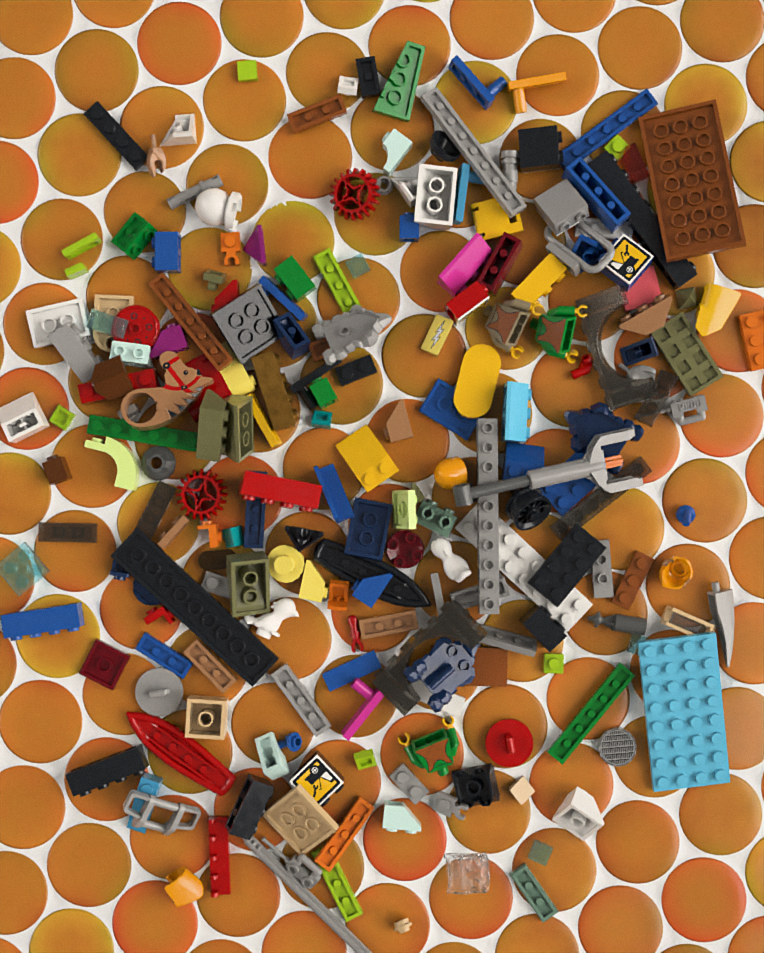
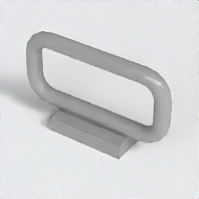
M583 221L577 223L576 226L607 250L605 257L594 266L586 263L555 239L551 234V228L548 225L546 226L544 237L548 242L545 246L548 255L552 253L567 267L566 270L575 277L581 272L580 268L587 273L594 274L600 272L614 257L615 249L612 243Z

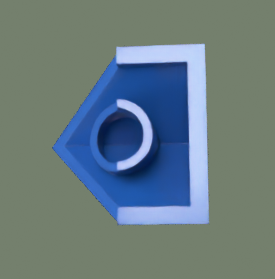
M582 234L576 239L571 250L591 266L598 263L597 260L603 252L607 253L599 242Z

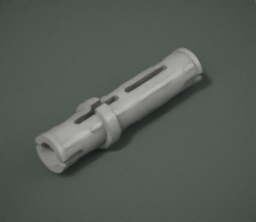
M219 174L208 180H201L199 184L167 198V201L173 210L194 200L201 192L208 188H219L224 185Z

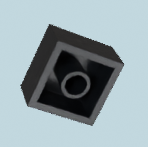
M535 604L519 621L551 652L567 637L564 633L566 629L556 619L553 621L550 619L552 614L542 605L539 607Z

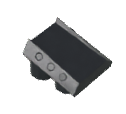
M492 763L452 771L458 804L464 803L471 808L476 805L490 806L492 802L499 801L500 792Z

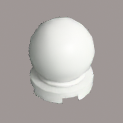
M208 188L197 196L195 202L196 215L203 223L209 226L225 224L227 230L235 231L239 222L235 218L237 211L241 212L242 195L238 192H232L229 196L221 189Z

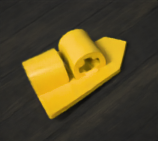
M715 284L705 285L701 303H699L695 312V328L702 337L716 332L723 327L739 300L741 293Z

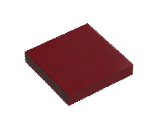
M97 638L79 674L113 691L131 655Z

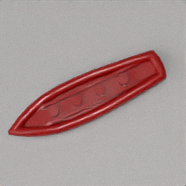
M126 712L128 721L137 737L145 747L164 763L219 796H224L232 788L236 776L196 740L185 738L184 731L168 721L150 714Z

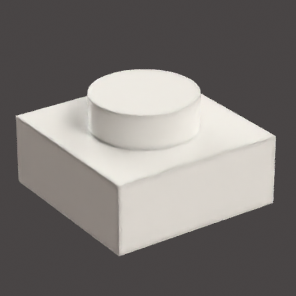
M340 76L337 93L356 96L359 78Z

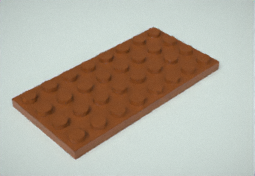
M716 99L638 117L666 262L745 247L746 239Z

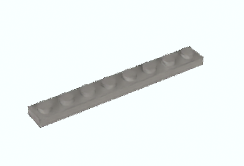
M435 87L421 95L420 100L509 218L525 210L527 207L525 202L439 89Z

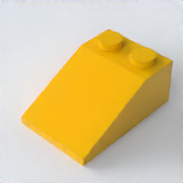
M367 424L335 445L367 493L399 471Z

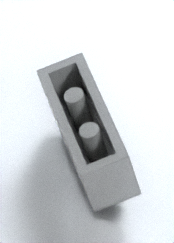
M69 321L47 337L81 382L86 383L92 378L95 365L103 362L99 355L95 356L87 339L84 340L79 334L81 331L77 325Z

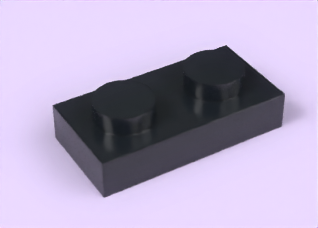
M375 56L356 59L362 99L380 96L381 91Z
M370 354L335 368L342 387L377 373Z

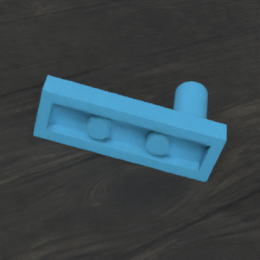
M462 163L458 168L452 224L459 225L463 222L468 182L484 185L475 171H470V164Z

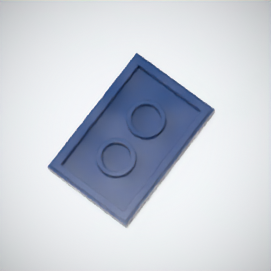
M438 378L419 412L468 441L476 427V420L481 419L482 416L476 419H468L461 416L453 403L455 388Z

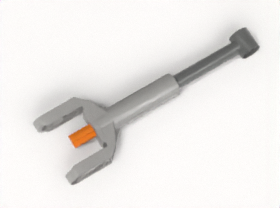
M623 428L594 435L582 459L528 470L526 475L474 487H470L469 483L454 485L452 488L455 504L457 507L473 504V498L527 486L532 490L581 478L589 479L596 486L609 493L643 486V478L641 476H626L608 480L606 469L622 466L623 458H621V454L604 458V452L601 449V446L630 440L636 436L635 429Z

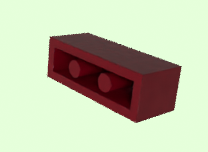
M506 232L503 233L477 280L479 284L483 283L487 287L488 293L493 296L497 295L523 248L520 239Z

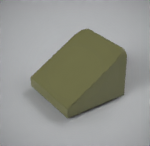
M416 483L411 484V490H415L418 504L425 497Z

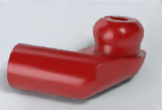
M584 354L579 368L570 371L573 380L590 373L593 365V358L590 354Z

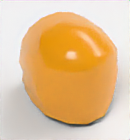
M458 456L444 459L436 466L434 479L441 488L452 490L454 485L467 483L466 465Z
M181 867L166 876L170 884H167L164 888L176 907L190 904L202 897L204 889L202 882L186 867Z

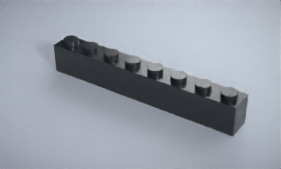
M606 150L589 162L588 166L630 211L631 215L627 221L631 224L627 226H630L633 230V235L641 246L654 256L653 262L672 288L677 290L698 274L696 266L687 259L666 262L657 215H654L650 210L651 206L648 201L643 200L639 195L640 191L637 186L630 183L626 171L620 169L616 164L615 156L611 153L609 154Z

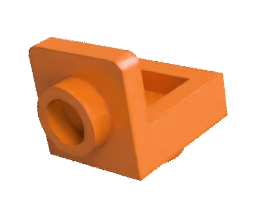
M213 520L201 521V525L197 526V530L208 529L210 548L220 547V543L223 542L222 531H219L218 524H213Z
M330 579L327 609L334 611L347 610L349 581Z

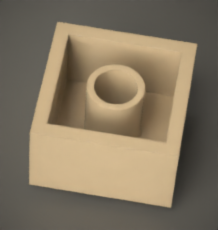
M190 695L187 698L185 738L224 740L227 735L229 697Z

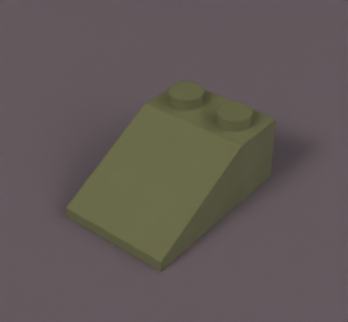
M258 551L226 555V574L232 617L270 613L269 558L265 552Z

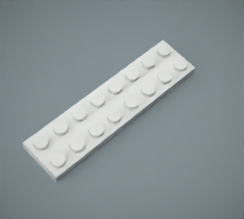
M477 504L455 527L476 548ZM498 516L499 570L539 607L541 605L552 614L551 618L553 620L556 619L566 629L565 631L568 632L593 604L574 587L559 607H556L527 583L545 559Z

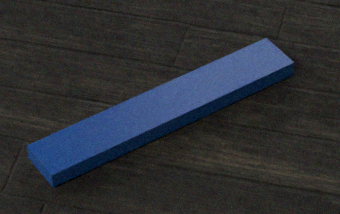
M645 89L563 150L564 162H560L562 169L565 170L568 165L579 157L584 160L637 121L638 117L645 115L656 107L658 102L649 90Z

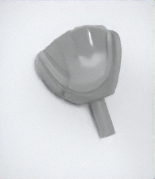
M622 363L618 366L627 372L626 378L636 393L645 392L655 381L656 370L652 367L637 365L629 369Z

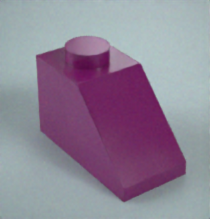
M177 323L167 325L166 329L161 331L150 353V358L155 361L166 351L179 353L190 349L184 328L181 325H177Z

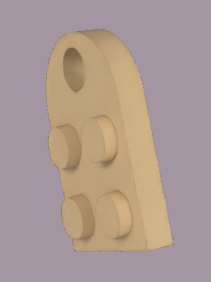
M95 294L93 338L100 349L110 353L111 348L108 347L107 343L109 339L113 338V321L122 309L134 305V296Z

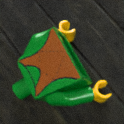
M582 304L578 308L574 306H558L549 309L546 314H541L539 319L533 318L531 320L530 328L536 330L535 340L541 344L547 355L560 359L567 358L569 363L576 362L575 358L570 357V355L578 356L579 354L575 349L570 350L577 316H574V314H578L580 317L587 316V314L579 312L581 308H588L587 305Z
M451 715L450 724H446L444 717L442 718V723L447 726V730L444 727L412 740L411 745L408 733H405L407 742H403L401 737H398V742L405 746L404 750L411 763L421 769L425 768L428 773L437 771L439 776H445L449 773L447 766L454 763L453 757L456 755L459 745L456 730L452 726L454 718Z

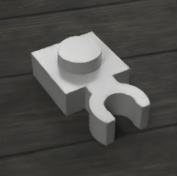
M440 790L432 810L449 818L454 813L459 820H464L466 816L460 813V809L467 811L469 806L464 803L457 804V797Z

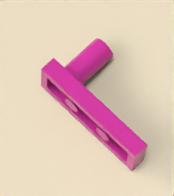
M355 678L350 687L366 698V700L341 731L342 736L348 741L385 696L379 687L373 690L359 678Z

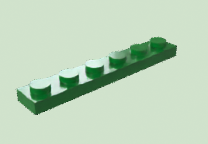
M90 415L88 434L193 452L197 450L198 433L166 427L140 431L132 428L125 420Z
M619 662L553 742L547 752L563 765L635 677V674Z

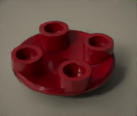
M402 530L394 533L389 538L386 544V554L390 562L396 567L411 568L417 565L423 558L424 545L416 533Z

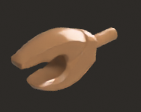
M152 134V148L148 150L146 163L151 177L154 178L156 177L155 162L159 164V170L163 173L166 167V156L162 148L157 147L156 135Z

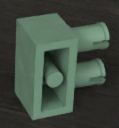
M427 499V501L422 500L416 512L418 517L417 523L448 538L457 519L454 516L455 512L446 507L444 510L438 508V503Z

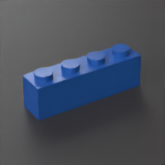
M581 157L565 168L562 178H567L586 201L588 208L611 233L627 221L631 215L630 211Z
M81 602L8 613L0 616L3 637L10 638L11 641L23 639L22 636L29 635L30 638L40 637L43 632H48L49 635L59 634L62 629H67L68 632L78 631L79 627L85 625Z

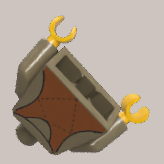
M520 299L505 300L503 303H496L494 307L488 305L484 309L483 314L488 317L485 327L489 331L493 344L506 352L510 351L513 358H520V355L516 354L515 350L523 353L524 349L522 346H516L531 314L528 311L530 310L534 315L539 316L541 313L535 312V307L540 306L544 308V306L539 303L531 305V302Z

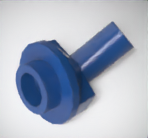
M682 505L676 511V518L683 526H689L695 519V511L691 506Z
M297 732L288 733L285 736L286 739L278 741L280 749L288 746L292 752L298 751L302 744L301 736Z

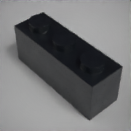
M248 774L225 825L229 834L250 840L252 835L256 833L258 821L264 815L268 799H271L274 792V787L269 780Z

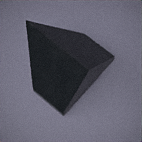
M289 525L285 526V531L298 552H301L324 536V532Z

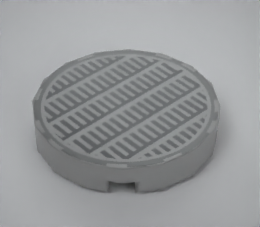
M613 727L607 729L600 736L597 748L599 755L606 763L611 766L620 767L627 765L633 760L637 745L635 738L630 732L623 728Z

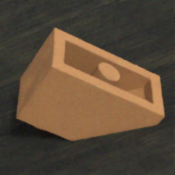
M403 399L399 400L386 423L387 428L383 429L386 440L390 439L391 443L413 437Z

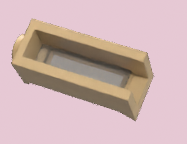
M669 605L666 606L660 623L687 635L715 631V625Z

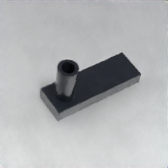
M336 361L332 365L324 363L289 386L293 394L298 392L308 409L312 410L319 404L307 385L342 361Z

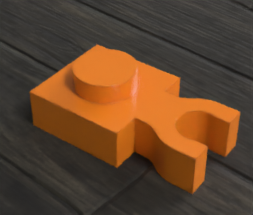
M240 232L220 233L221 252L227 254L224 259V265L229 266V260L235 259V265L240 266V261L236 255L237 252H241Z

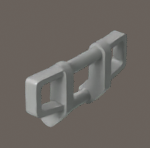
M134 789L129 791L123 803L124 812L134 817L132 827L152 829L166 836L172 834L176 829L193 830L201 816L199 807L180 802L176 804ZM135 797L145 800L140 812L129 808L132 799ZM153 806L174 811L170 820L164 824L149 821L147 818ZM185 811L195 813L189 823L180 822Z

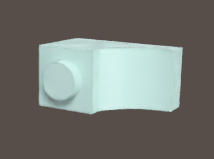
M395 128L391 133L388 131L382 139L383 149L388 157L383 173L388 177L392 175L410 151L413 143Z
M271 731L256 738L255 743L263 773L271 780L289 774L290 771L286 757L278 745L275 734Z

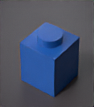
M406 212L404 215H400L399 242H418L419 224L414 222V213Z

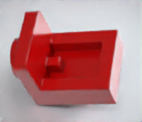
M155 606L147 611L148 616L143 618L147 625L163 615L169 624L176 621L175 615L165 606L159 609Z

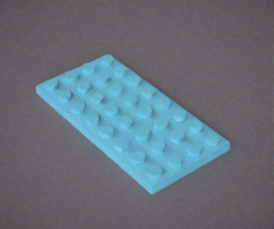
M713 631L637 641L653 791L659 792L730 783L716 633Z

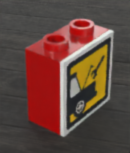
M475 281L447 302L444 310L457 326L487 304L490 298L487 294L489 291L483 283L479 284L478 281Z

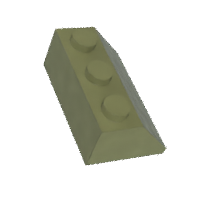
M207 389L199 409L196 459L219 462L221 455H225L226 444L223 441L224 438H227L228 433L225 421L228 422L229 410H226L227 402L210 389Z
M231 394L224 398L227 402L226 410H229L228 422L225 421L228 433L223 443L226 444L225 455L234 462L240 463L254 452L253 397Z

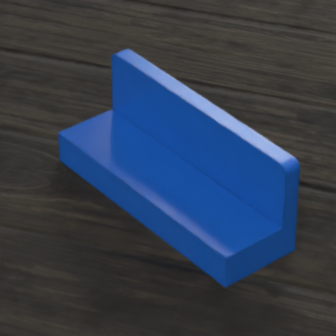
M332 463L321 469L318 466H314L337 524L354 517L355 515L334 464Z

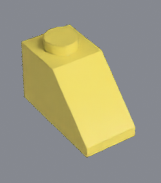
M307 559L299 598L322 602L323 598H327L329 587H325L326 582L312 560Z

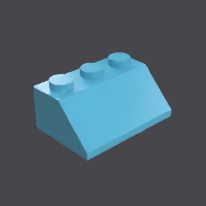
M507 381L504 384L501 442L524 443L526 438L529 439L530 427H527V419H530L531 408H528V400H531L532 389H528L529 384Z

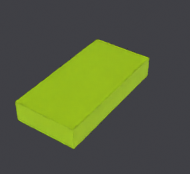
M94 232L61 251L64 257L71 260L101 244L102 240Z

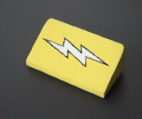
M437 314L420 349L438 357L454 321Z

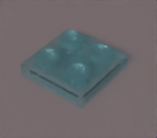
M23 542L0 562V575L18 596L23 595L50 572L26 542Z

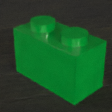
M292 255L274 268L276 273L274 275L275 279L280 285L284 283L287 287L285 292L291 300L296 299L297 302H300L316 289L314 283Z
M321 376L312 381L313 385L309 387L321 409L339 401L327 377L323 379Z

